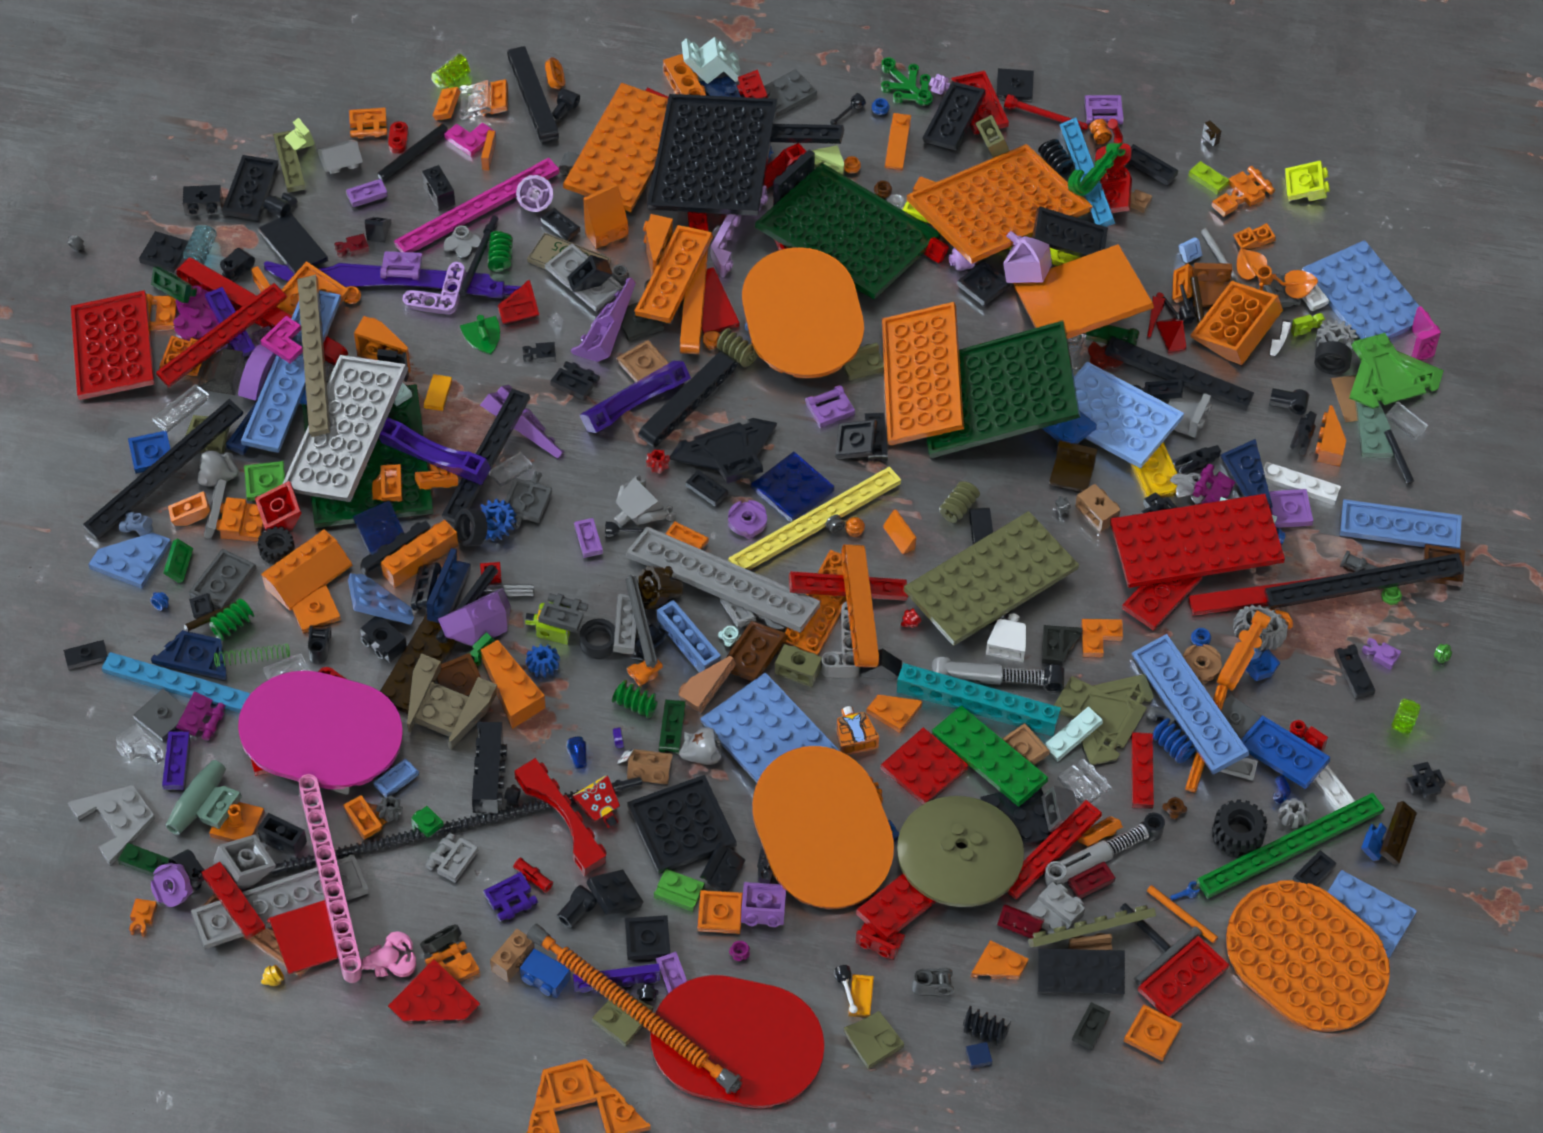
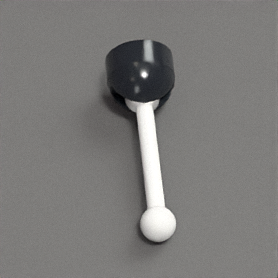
M840 965L834 969L833 973L835 979L839 983L844 984L850 1004L849 1011L856 1013L858 1008L854 1005L848 985L852 976L851 969L848 965Z

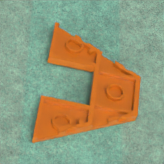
M586 1059L543 1069L526 1133H560L554 1112L596 1101L605 1133H640L651 1130V1126L635 1111L632 1105L625 1101V1098L615 1088H612L605 1081V1078Z

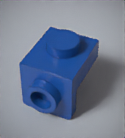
M1268 649L1263 652L1260 658L1251 660L1246 671L1255 681L1269 678L1280 665V661Z

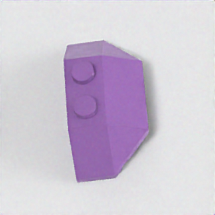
M501 588L439 618L438 621L446 638L473 646L486 632L494 638L508 631L511 605L504 589Z

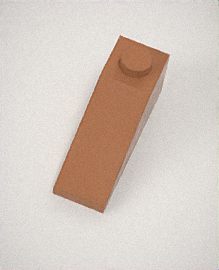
M728 656L691 677L687 683H683L678 694L680 700L686 701V705L702 713L736 666L734 658Z

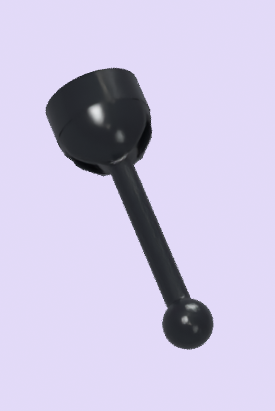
M859 93L852 96L850 106L837 118L831 119L830 125H837V121L852 108H862L866 104L864 97Z
M606 521L605 537H615L619 532L642 533L644 529L619 528L615 522Z

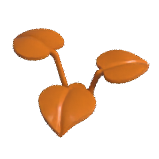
M1243 248L1238 253L1237 271L1239 276L1248 281L1257 276L1260 286L1259 290L1263 291V286L1271 284L1273 279H1275L1282 286H1286L1285 292L1289 297L1300 299L1307 296L1318 283V279L1314 275L1302 270H1293L1286 273L1285 282H1283L1276 274H1272L1266 257L1261 253Z

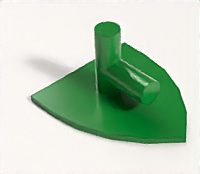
M478 315L477 321L460 325L462 334L469 344L481 352L492 354L500 340V326L496 316L484 319L483 315Z

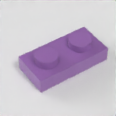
M381 179L346 190L352 207L388 197L387 190Z
M590 518L574 522L583 558L603 554L594 519Z
M677 952L656 958V963H659L660 973L668 994L679 985L687 982Z

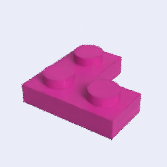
M483 122L471 132L456 124L444 134V137L447 141L472 157L484 147L488 130H494Z
M285 316L260 340L261 345L291 364L303 352L302 346L291 340L301 331V325Z

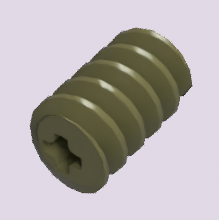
M730 328L725 329L718 339V350L735 359L742 367H748L755 362L758 354L753 345L749 344L747 340H743V337H737V333L732 332Z
M959 482L940 506V514L951 523H956L957 519H962L963 514L968 512L972 503L980 496L977 487L969 482Z

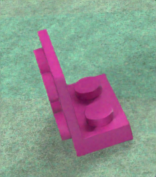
M1420 306L1417 307L1411 331L1416 336L1411 357L1423 361L1435 355L1441 331L1431 320L1429 313Z

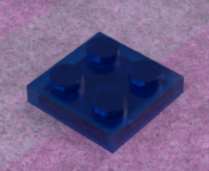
M390 501L352 517L369 553L378 550L384 544L389 545L396 536L404 533Z

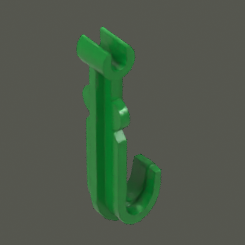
M1108 143L1105 155L1095 162V167L1091 168L1081 182L1084 171L1074 170L1068 180L1069 191L1078 196H1084L1089 193L1104 176L1107 169L1114 165L1113 161L1116 157L1125 154V149H1119L1122 143Z

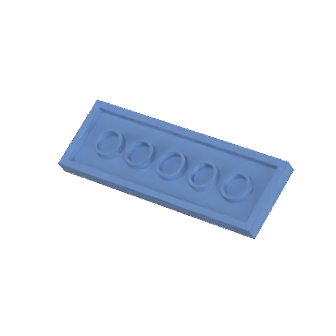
M1343 499L1340 536L1425 547V544L1460 549L1462 515Z

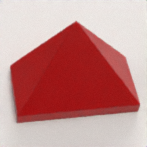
M1172 318L1156 322L1168 353L1187 348L1182 320Z

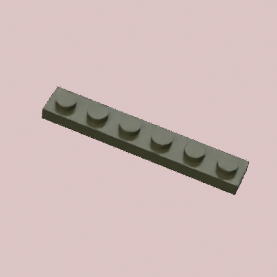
M1147 905L1135 907V912L1127 913V910L1114 913L1115 917L1107 919V915L1094 918L1095 922L1087 924L1086 920L1074 923L1073 928L1067 929L1066 925L1053 928L1054 933L1046 934V931L1033 933L1034 938L1028 939L1029 946L1037 947L1155 917V908H1148Z

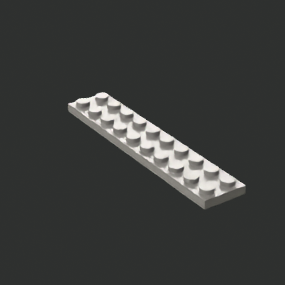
M649 527L644 529L626 552L627 558L646 566H660L664 569L666 566H670L673 570V578L800 633L820 607V601L801 593H790L789 587Z

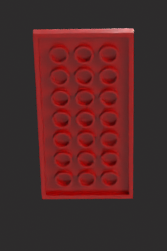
M1266 494L1116 517L1110 520L1128 588L1285 562Z

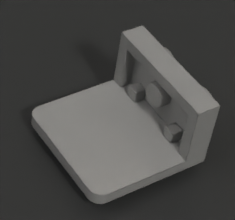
M1204 393L1199 404L1184 398L1170 399L1168 405L1184 413V418L1174 430L1195 438L1199 429L1204 427L1205 416L1211 412L1213 405L1210 404L1211 395Z

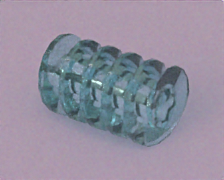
M197 225L194 227L183 252V258L186 260L190 257L204 265L217 232L207 225Z

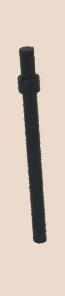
M495 215L491 217L489 224L484 228L483 238L459 290L461 296L466 295L489 243L490 234L496 231L495 226L499 218Z

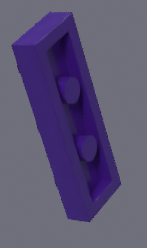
M168 732L162 782L163 790H184L190 742L189 732Z

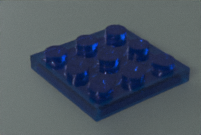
M794 451L751 483V488L789 522L800 518L834 491V485Z

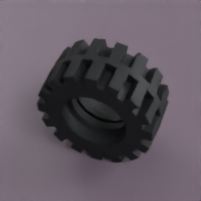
M273 527L272 530L268 528L267 532H262V536L259 535V553L261 558L266 560L267 563L271 561L274 565L295 550L292 534L287 529L284 531L283 527L279 529ZM274 542L284 544L279 549L269 548V545Z

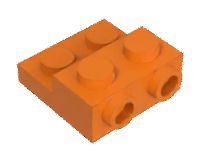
M226 497L225 503H221L220 514H223L222 519H218L216 525L221 539L258 542L259 535L262 536L264 524L257 504H247L246 499Z

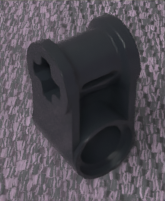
M236 248L220 262V267L223 270L222 276L233 282L237 281L239 277L254 266L255 257L241 248Z
M310 625L308 652L310 661L314 664H322L328 658L329 644L331 643L332 636L331 626L321 628Z
M187 849L169 858L168 863L183 865L189 876L193 892L200 890L202 882L205 880L202 877V871L205 869L198 862L194 853Z

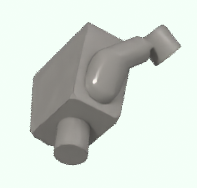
M636 475L631 481L621 485L616 504L622 511L614 519L622 527L630 519L639 526L662 519L673 521L677 513H671L673 511L671 505H668L663 510L664 507L645 488L646 479L641 481V476Z

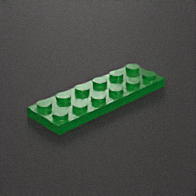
M962 705L932 729V735L1018 807L1048 782V776Z

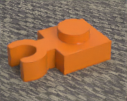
M1235 189L1232 191V195L1229 196L1225 193L1213 200L1212 207L1225 217L1238 209V204H1242L1246 196L1238 197L1239 189Z
M135 899L130 915L131 921H134L129 927L131 935H134V931L137 928H141V936L144 937L146 935L147 929L145 924H152L158 906L156 901Z

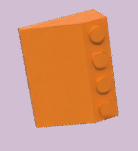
M1231 281L1190 336L1226 360L1243 365L1282 313L1283 308L1278 295Z

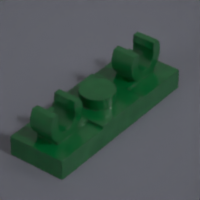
M153 267L152 286L182 303H189L190 296H196L197 288H191V284L160 267Z

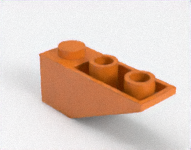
M1330 405L1328 412L1323 414L1322 423L1325 424V427L1320 428L1318 438L1322 439V441L1317 442L1315 453L1319 454L1317 462L1340 467L1346 438L1335 410Z

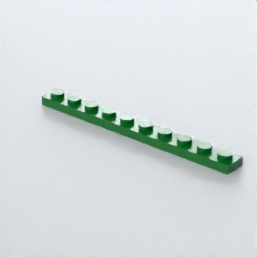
M1371 793L1197 878V885L1206 898L1209 899L1383 813L1385 808L1375 794Z

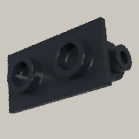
M658 622L649 625L654 649L669 634L667 631L660 630L661 625ZM638 637L635 640L634 653L631 658L645 660Z

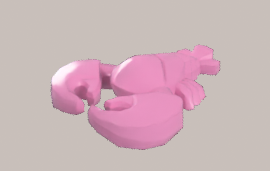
M399 931L390 933L386 937L383 948H381V945L370 948L371 954L361 959V968L366 970L375 969L376 977L388 976L386 972L388 969L398 977L410 976L417 967L414 952H411L409 962L406 961L408 959L406 954L396 964L399 957L398 950L406 951V947L402 944H406L410 950L413 949L410 937Z

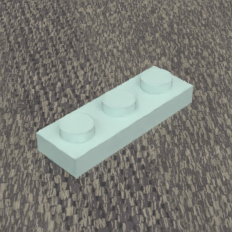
M1087 707L1044 745L1050 750V755L1058 762L1102 725L1103 720L1090 707Z

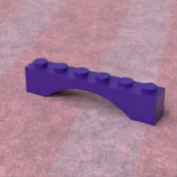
M674 360L579 414L587 432L597 433L611 425L621 415L638 404L691 379L690 374L683 361Z
M388 417L379 435L380 441L387 446L480 485L483 484L491 470L486 458L469 451H458L439 445L414 432L403 423Z

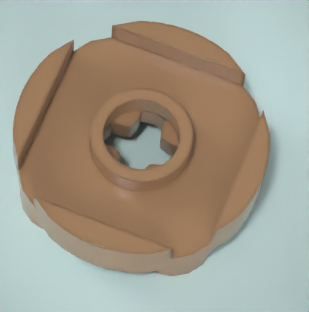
M1205 644L1197 647L1192 645L1184 651L1183 658L1201 684H1206L1208 681L1218 677L1221 672L1222 661L1220 653L1215 648ZM1197 661H1205V666L1198 665Z

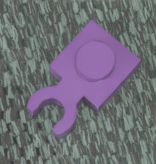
M1369 638L1367 641L1371 648L1364 645L1362 649L1364 654L1374 655L1373 661L1390 670L1401 654V651L1384 642L1381 646L1378 645L1376 640Z

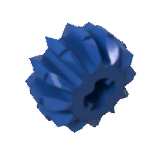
M540 643L538 648L532 646V651L527 652L525 661L530 673L535 672L536 677L542 674L546 678L547 674L553 676L554 670H558L560 656L556 648L551 649L550 644L544 647Z

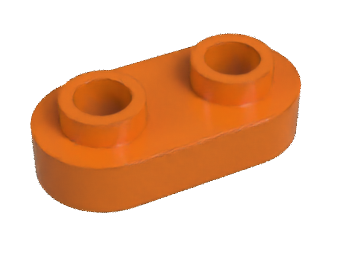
M551 57L545 62L548 84L551 88L559 90L565 85L563 67L556 58Z

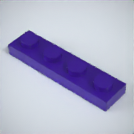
M223 287L205 294V298L219 324L236 312ZM246 330L229 342L238 359L250 355L255 349Z
M659 963L600 971L604 976L611 979L613 983L615 982L617 986L631 987L635 984H653L656 981H660ZM573 974L575 992L586 993L595 989L580 979L578 975Z

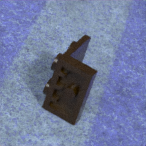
M1059 440L1056 460L1049 484L1079 492L1086 490L1090 484L1098 449Z

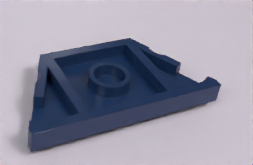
M182 630L175 636L174 640L169 641L164 646V650L157 656L154 654L151 657L152 664L227 680L226 666H224L222 655L223 646L220 638ZM215 652L218 654V657H219V653H220V659H219V660H220V667H219V661H218V667H216V665H215V660H214V653H215Z

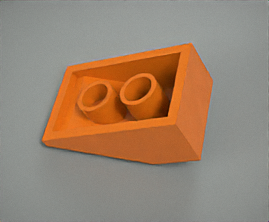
M613 184L583 198L585 234L596 249L629 234L628 220L617 184Z
M651 214L649 220L645 221L643 231L646 232L644 244H646L651 276L673 235V219Z
M363 316L354 332L357 356L377 360L378 349H389L397 351L398 354L406 352L408 373H410L408 347L381 321Z

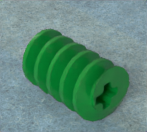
M493 231L490 234L487 264L491 271L501 272L511 266L513 237L502 231Z
M239 598L236 600V604L232 603L229 608L223 609V613L219 612L217 618L212 617L209 625L217 638L223 641V633L229 637L231 635L229 629L236 632V624L242 628L244 626L242 620L249 623V615L254 617V613L249 605Z
M624 680L616 688L612 702H617L619 706L624 704V708H631V711H638L639 715H645L648 719L651 718L658 705V701L655 700L656 694L653 693L648 697L649 690H645L641 694L642 687L639 686L634 690L635 684L631 683L627 687V680Z

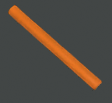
M1153 885L1147 889L1150 895L1192 928L1197 927L1206 939L1212 943L1216 942L1218 939L1217 935Z

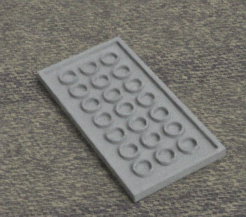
M340 355L327 383L331 433L311 437L308 425L283 484L290 481L294 492L298 494L351 502L409 369L407 365Z

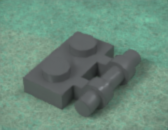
M550 593L548 601L554 603H544L538 621L577 633L584 618V613L579 610L586 612L588 604L583 603L580 599L575 598L573 600L559 593L557 595Z

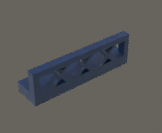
M451 548L427 601V620L439 623V618L452 612L471 569L470 563L457 561V549Z

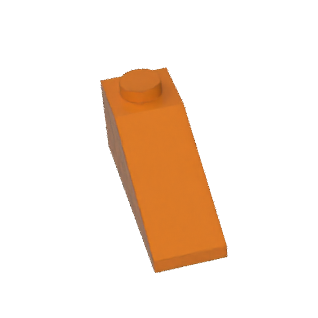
M893 113L885 168L903 171L911 129V115Z

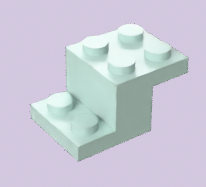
M714 37L700 49L695 42H690L687 38L681 42L684 62L707 84L723 71L732 80L738 81V77L741 76L739 57L735 52H730L722 40L719 41Z

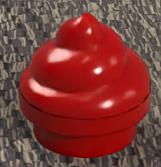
M914 608L911 610L907 609L904 612L901 626L915 628L922 622Z

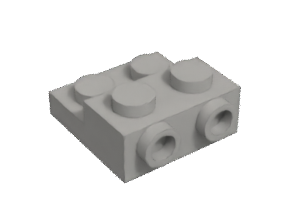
M1052 882L1039 895L1038 900L1026 911L1045 919L1041 931H1046V934L1054 933L1053 928L1066 925L1067 929L1072 928L1074 923L1084 916L1085 907L1083 901L1078 897L1072 898L1068 895L1067 889L1062 884L1056 885Z

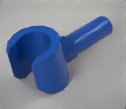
M1190 882L1186 890L1171 895L1170 899L1173 901L1185 896L1195 898L1200 889L1193 890L1197 882Z

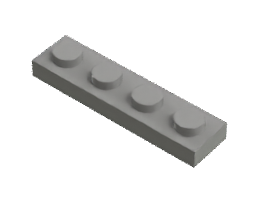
M618 593L613 652L633 655L636 622L629 595Z

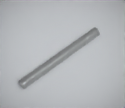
M1207 228L1203 229L1201 233L1218 261L1229 264ZM1232 269L1230 280L1241 283Z

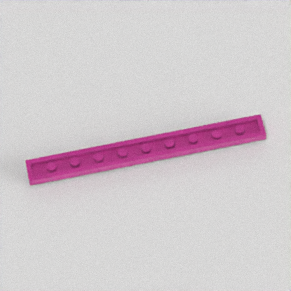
M547 158L394 240L395 246L400 252L413 253L454 231L456 227L463 226L517 197L516 190L518 184L527 176L539 175L548 180L559 174V168L550 158Z

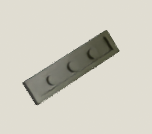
M291 131L273 134L287 193L306 189L297 151L285 139V136Z

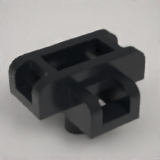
M1155 492L1144 498L1143 504L1146 509L1141 511V513L1177 508V506L1169 497L1163 499Z
M1428 762L1413 765V776L1406 779L1407 785L1411 788L1412 795L1422 794L1424 798H1428L1432 794L1439 795L1441 788L1446 783L1440 769L1432 771Z

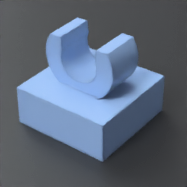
M1194 237L1178 246L1183 261L1186 263L1203 256L1198 238Z

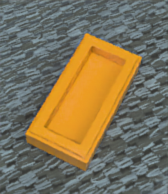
M433 374L425 398L424 408L438 411L444 410L452 384V377Z
M852 974L851 995L858 1011L856 1013L849 1011L848 1016L861 1018L870 1016L874 976Z

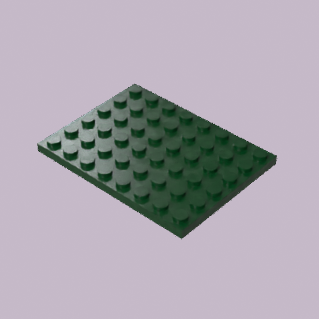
M823 163L755 222L756 229L788 248H810L834 257L848 270L854 281L855 288L874 300L925 253L931 238L940 239L941 235L937 230Z
M1064 321L959 349L964 429L927 437L928 452L931 458L1081 418Z
M417 384L406 385L412 392V397L398 406L393 403L388 418L403 423L414 432L423 436ZM302 404L304 431L306 432L309 425L307 405ZM378 437L351 502L311 496L315 528L433 514L431 490L420 489L415 481V472L428 471L427 462L383 444ZM400 464L402 501L373 500L372 482L379 476L381 466Z

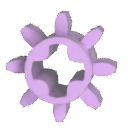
M937 74L936 77H931L929 85L932 88L930 91L943 95L950 86V83H948L949 78Z

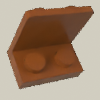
M1194 263L1193 277H1198L1203 307H1212L1229 285L1232 264Z

